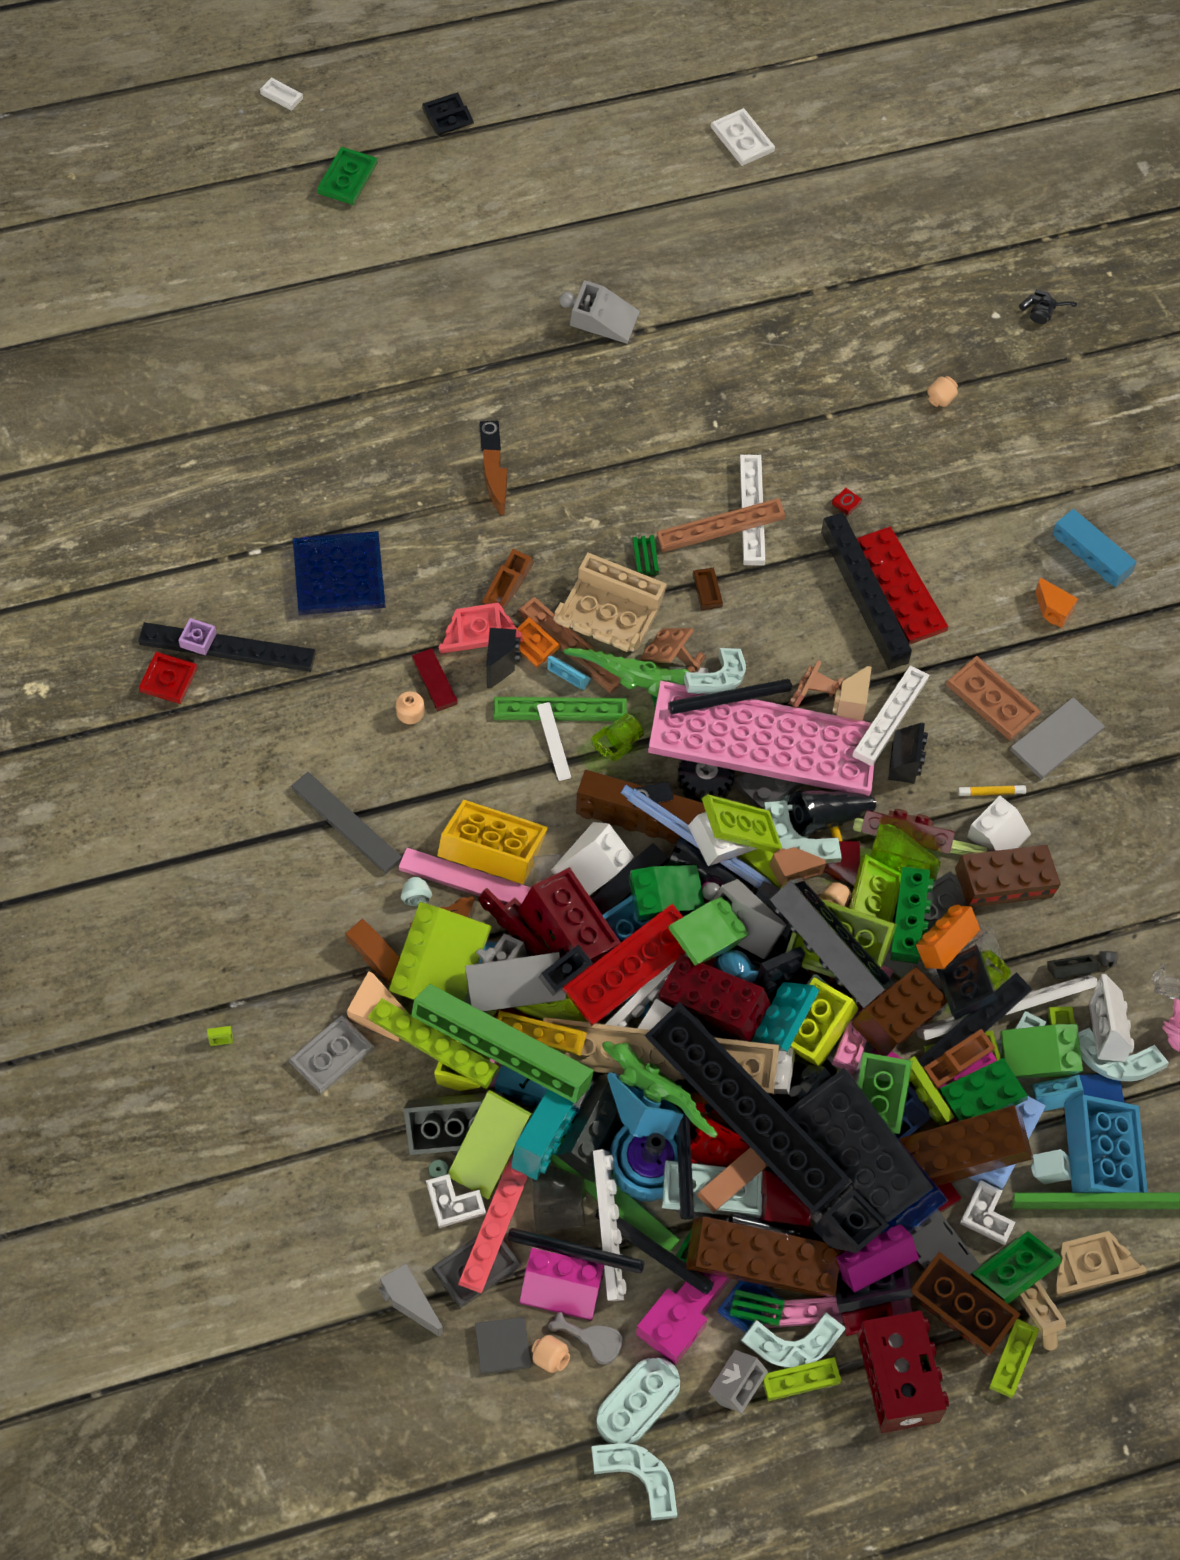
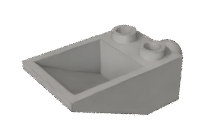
M584 280L577 298L571 292H563L559 297L562 307L570 308L574 306L570 326L628 344L640 311L606 287Z
M736 879L721 887L714 882L707 883L702 890L703 896L709 901L723 897L730 904L732 911L743 922L745 929L749 933L738 946L762 959H766L787 924L740 880Z

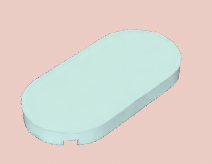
M658 1357L640 1361L601 1404L597 1415V1428L605 1441L610 1444H635L673 1403L680 1390V1377L678 1370L670 1361Z

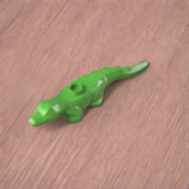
M564 649V654L592 661L620 678V684L626 688L634 689L637 686L646 688L648 693L655 697H658L660 681L685 685L684 675L685 672H689L687 669H663L650 661L644 662L634 658L625 659L622 656L614 657L612 654L606 655L602 651L595 652L592 649Z
M611 1041L603 1042V1049L614 1060L618 1061L625 1070L619 1076L621 1082L640 1088L644 1091L643 1095L646 1098L655 1102H661L663 1099L678 1105L694 1125L709 1136L716 1138L717 1132L707 1123L706 1119L702 1118L700 1112L695 1107L696 1103L690 1098L691 1095L683 1090L681 1085H677L673 1079L661 1073L658 1066L651 1063H643L642 1059L637 1057V1054L634 1053L628 1043L613 1044Z

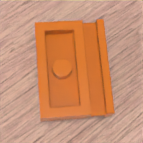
M530 617L517 628L523 636V641H520V653L537 669L543 662L548 660L549 655L552 656L560 648V645Z

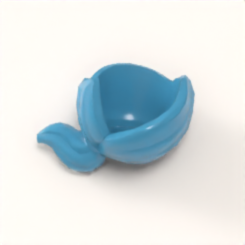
M731 950L722 954L713 964L714 968L750 983H755L759 972L754 971L755 966L751 964L747 955L738 950Z

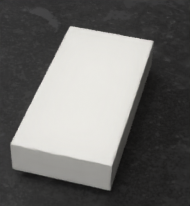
M272 77L260 89L261 95L291 111L303 99L302 93Z

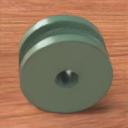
M435 1160L429 1165V1176L431 1179L448 1174V1165L443 1160Z

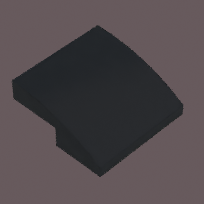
M458 92L422 104V109L437 135L474 124L467 105L464 106Z

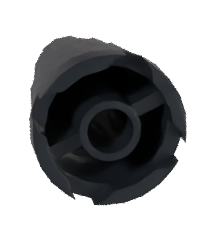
M796 791L790 795L787 804L792 805V810L788 811L791 825L801 836H809L825 829L840 826L842 823L854 821L856 818L865 816L867 810L874 811L876 809V801L871 795L868 797V795L861 793H845L842 791Z
M679 837L666 866L697 865L701 886L705 882H714L721 887L738 879L752 891V884L721 863L708 866L700 849L683 837Z

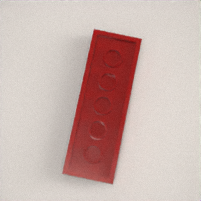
M891 526L858 537L857 541L909 645L946 632L949 626Z
M673 903L562 988L591 1027L672 965L680 954H686L668 928L672 923L683 918Z

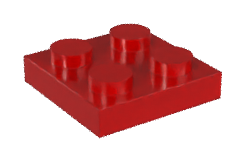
M155 652L138 687L139 692L181 705L198 669L197 664Z

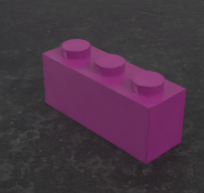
M901 1224L878 1235L857 1254L846 1251L836 1257L843 1281L854 1292L919 1259L913 1236Z

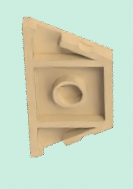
M1109 1231L1063 1242L1060 1248L1062 1263L1058 1266L1055 1296L1059 1297L1145 1275L1147 1270L1143 1264L1140 1266L1130 1256L1131 1253L1124 1246L1120 1245Z

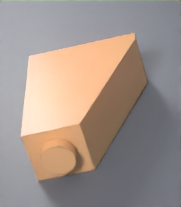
M368 971L347 1009L348 1020L399 1042L400 1038L371 1022L368 1016L381 998L403 1011H407L378 978Z

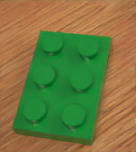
M341 146L317 187V194L354 206L378 164L377 158Z
M1004 1057L940 1088L942 1097L957 1121L1013 1105L1016 1106L1028 1100V1095Z
M1027 1231L972 1272L974 1279L1009 1304L1059 1266L1062 1261L1057 1253Z

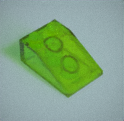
M879 824L870 857L902 873V866L930 870L929 878L935 881L941 861L903 830L897 829L893 825Z

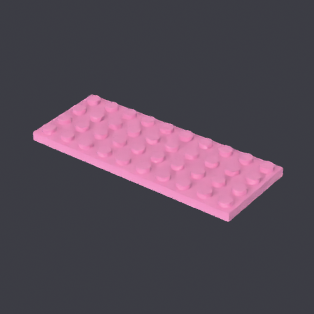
M660 681L648 753L847 793H861L870 797L874 765L870 766L854 758L852 755L872 723L755 699L670 714L668 710V703L670 701L705 695V693H687L685 685Z

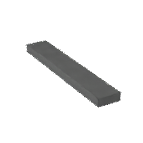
M309 772L291 785L292 790L385 875L401 862V855Z

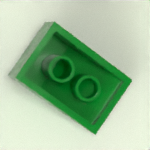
M697 865L654 866L630 871L628 878L637 922L653 919L672 903L681 915L691 913L705 905Z

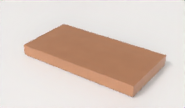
M978 656L974 657L946 682L947 687L1010 741L1041 714V711Z

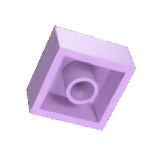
M190 618L179 638L180 647L206 655L217 634L216 628L213 625Z

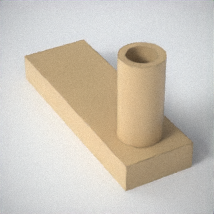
M1038 1281L1019 1295L1018 1299L1041 1332L1043 1347L1046 1350H1054L1058 1347L1057 1331L1066 1328V1321Z

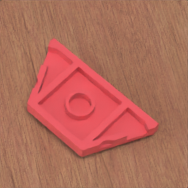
M499 603L456 609L452 616V622L447 627L446 637L443 644L440 643L439 651L440 654L488 647L490 628L516 629V638H520V641H523V636Z

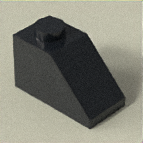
M578 944L543 971L538 978L554 996L565 985L589 968L593 962Z

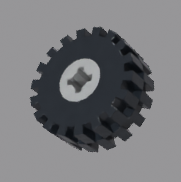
M681 759L677 782H679V789H683L682 794L685 797L690 795L689 799H698V802L703 803L702 798L707 794L726 798L732 789L735 772L732 769Z

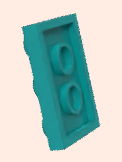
M783 982L778 988L777 994L767 1009L766 1015L757 1028L751 1042L779 1045L780 1051L788 1052L820 990L814 985Z

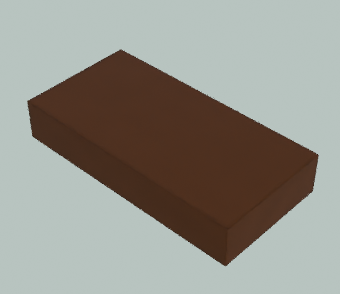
M714 567L693 570L692 575L701 610L723 607Z

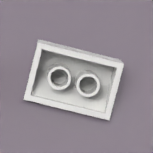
M1101 974L1088 1003L1097 1058L1100 1060L1125 1062L1129 1053H1132L1134 1049V1040L1130 1037L1131 1023L1130 1020H1127L1126 1015L1127 1002L1124 1001L1122 990L1106 974Z

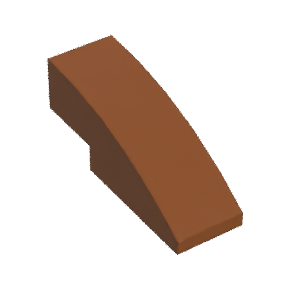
M483 449L485 485L494 507L500 515H505L507 468H500V450Z
M512 549L504 566L501 565L481 603L484 605L499 603L504 609L514 597L534 564L532 557Z
M362 918L345 933L346 941L363 956V960L378 975L391 985L400 957Z
M980 1029L925 1066L923 1070L938 1090L996 1048L984 1031Z

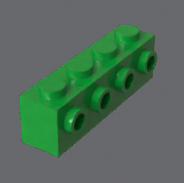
M902 866L895 919L897 926L893 935L890 958L892 961L918 964L920 954L916 944L922 939V935L927 933L928 921H924L925 913L929 914L931 900H927V892L932 893L934 879L929 878L930 870Z

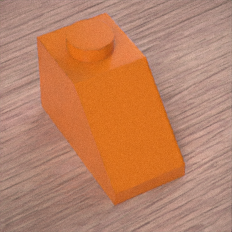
M1043 578L1039 579L1035 594L1042 616L1049 623L1062 628L1074 612L1078 598Z

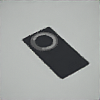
M480 421L481 451L483 452V449L501 451L499 421Z
M669 782L635 788L656 803L673 800Z

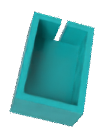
M549 1089L547 1090L515 1144L511 1168L535 1180L538 1179L541 1173L545 1174L551 1164L550 1158L552 1154H557L562 1145L561 1139L563 1135L566 1136L573 1124L571 1122L576 1111L573 1110L574 1103Z

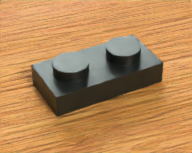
M1092 954L1047 961V970L1057 979H1067L1070 975L1077 974L1086 976L1092 974V972L1100 971L1099 962Z

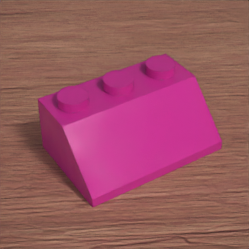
M531 1248L520 1304L557 1313L562 1312L565 1315L592 1321L603 1278L604 1265Z

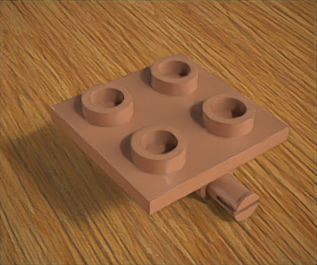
M663 628L656 634V638L645 649V653L639 660L653 663H671L676 656L688 666L687 670L690 673H695L700 670V664L706 656L702 652H698L693 659L683 646L694 632L692 628Z
M818 660L814 667H808L788 704L792 705L791 707L797 708L807 690L829 693L830 697L833 696L832 699H835L836 690H841L843 677L839 678L838 681H834L817 672L822 663Z

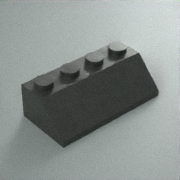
M608 1074L597 1077L556 1154L562 1161L593 1183L596 1180L593 1151H609L615 1135L624 1126L607 1078Z
M494 1092L504 1098L503 1092ZM487 1093L408 1100L403 1109L410 1155L459 1151Z

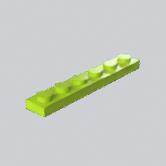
M381 998L368 1016L371 1022L485 1089L488 1088L500 1071L498 1065L431 1026L417 1020L409 1013Z

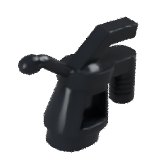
M1036 289L1035 295H1030L1019 305V308L1025 311L1032 304L1035 305L1031 310V320L1036 323L1045 324L1051 320L1053 311L1057 306L1071 305L1076 307L1077 303L1074 301L1056 302L1049 292Z

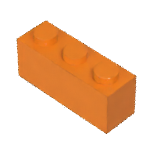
M954 905L950 907L947 913L936 921L935 925L916 944L925 968L944 969L981 930L971 906Z

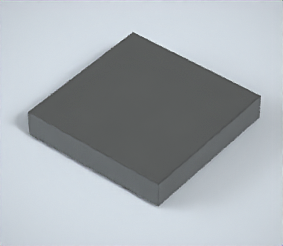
M525 1317L475 1323L481 1374L531 1368Z

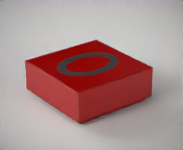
M845 487L832 500V505L849 516L861 504L862 499Z

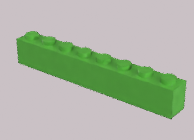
M429 984L414 999L412 1017L576 1104L590 1088L593 1069L447 992Z

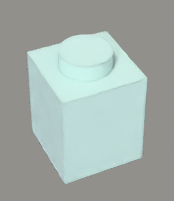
M1061 1149L1033 1155L1034 1163L1031 1165L1033 1176L1044 1185L1072 1179L1069 1156Z

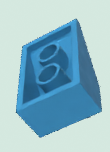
M609 1072L607 1078L621 1121L629 1129V1133L639 1138L649 1136L652 1133H660L665 1139L673 1140L684 1114L669 1101L662 1099L661 1102H655L646 1098L643 1095V1090L621 1082L619 1080L620 1074Z

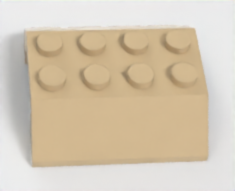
M587 553L579 567L577 582L566 602H560L553 620L564 627H572L574 631L584 635H592L594 639L606 644L612 643L614 647L626 652H634L641 646L658 613L667 584Z

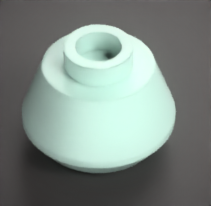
M419 877L408 879L401 893V900L410 906H418L419 902L427 903L432 897V892L426 881Z

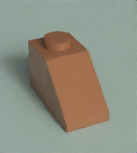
M795 847L776 851L770 862V867L781 888L789 881L800 877L807 880L822 875L826 865L825 859Z

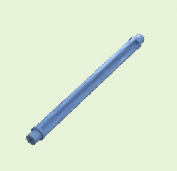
M625 785L621 794L627 797L628 801L699 848L688 824L635 788L633 790L628 785ZM736 857L719 862L758 889L763 881L773 885L772 881Z

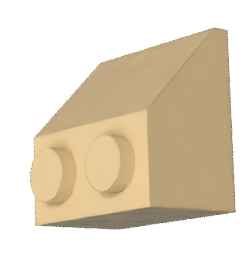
M867 666L842 682L841 690H836L832 714L863 721L872 667Z

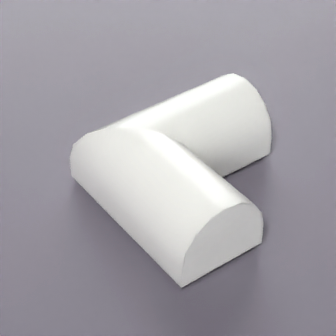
M449 1174L426 1180L439 1228L486 1215L480 1190L455 1196Z
M980 1180L960 1224L1005 1246L1015 1221L994 1212L1003 1190Z

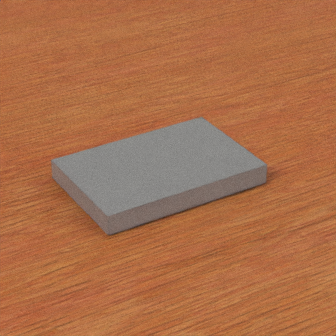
M342 1014L291 1057L289 1063L322 1095L372 1052L374 1045Z

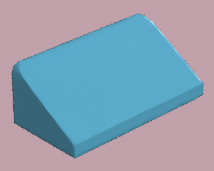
M548 656L547 669L581 690H584L591 682V677L557 657Z
M1079 1075L1032 1084L1035 1100L1046 1105L1044 1111L1063 1108L1065 1102L1082 1094L1084 1095Z

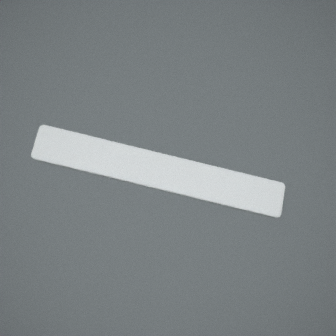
M549 702L539 704L537 708L559 781L570 779L571 774Z

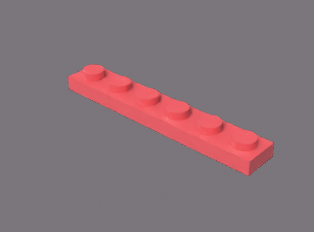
M513 1155L503 1172L458 1284L481 1294L528 1179L527 1175L511 1168Z

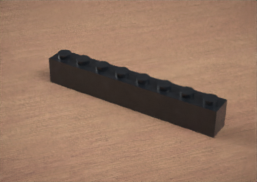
M844 512L824 518L821 533L888 669L909 664L912 649Z

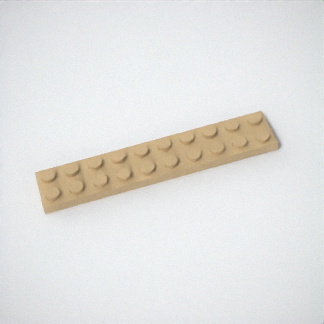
M543 1017L544 1022L587 1033L581 1056L562 1051L559 1052L593 1069V1073H624L625 1070L619 1062L614 1060L603 1049V1042L611 1041L613 1044L628 1043L634 1053L637 1054V1057L642 1059L643 1063H651L658 1066L660 1072L673 1079L674 1082L678 1079H685L644 1036L650 1030L605 1024H594L591 1027L588 1022ZM715 1038L768 1094L774 1095L780 1051L779 1045Z

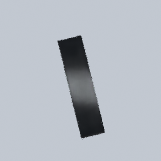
M652 843L623 868L592 899L600 913L604 915L632 895L628 878L631 870L664 866L668 863L669 858Z

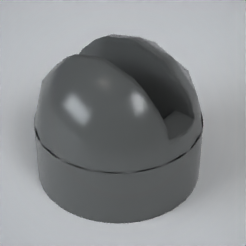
M1099 951L1101 965L1104 967L1109 965L1110 968L1115 966L1118 961V952Z

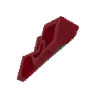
M839 841L841 862L826 863L823 873L829 874L831 878L837 881L839 879L852 884V888H854L860 865V842Z
M763 1171L761 1194H764L761 1219L810 1226V1209L784 1182L772 1173Z

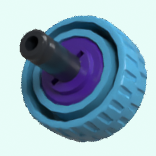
M624 1125L615 1135L609 1148L610 1155H612L614 1160V1169L611 1170L612 1179L615 1180L616 1186L623 1193H627L632 1199L642 1202L660 1201L663 1199L665 1161L678 1162L677 1131L673 1140L665 1139L660 1133H652L649 1136L639 1138L630 1134L629 1129Z

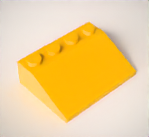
M463 799L441 834L437 856L447 861L487 872L493 876L524 884L534 865L548 827Z

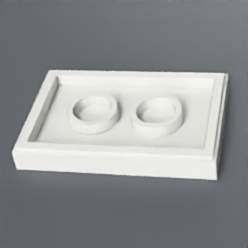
M744 108L711 122L712 130L741 166L775 151V146Z

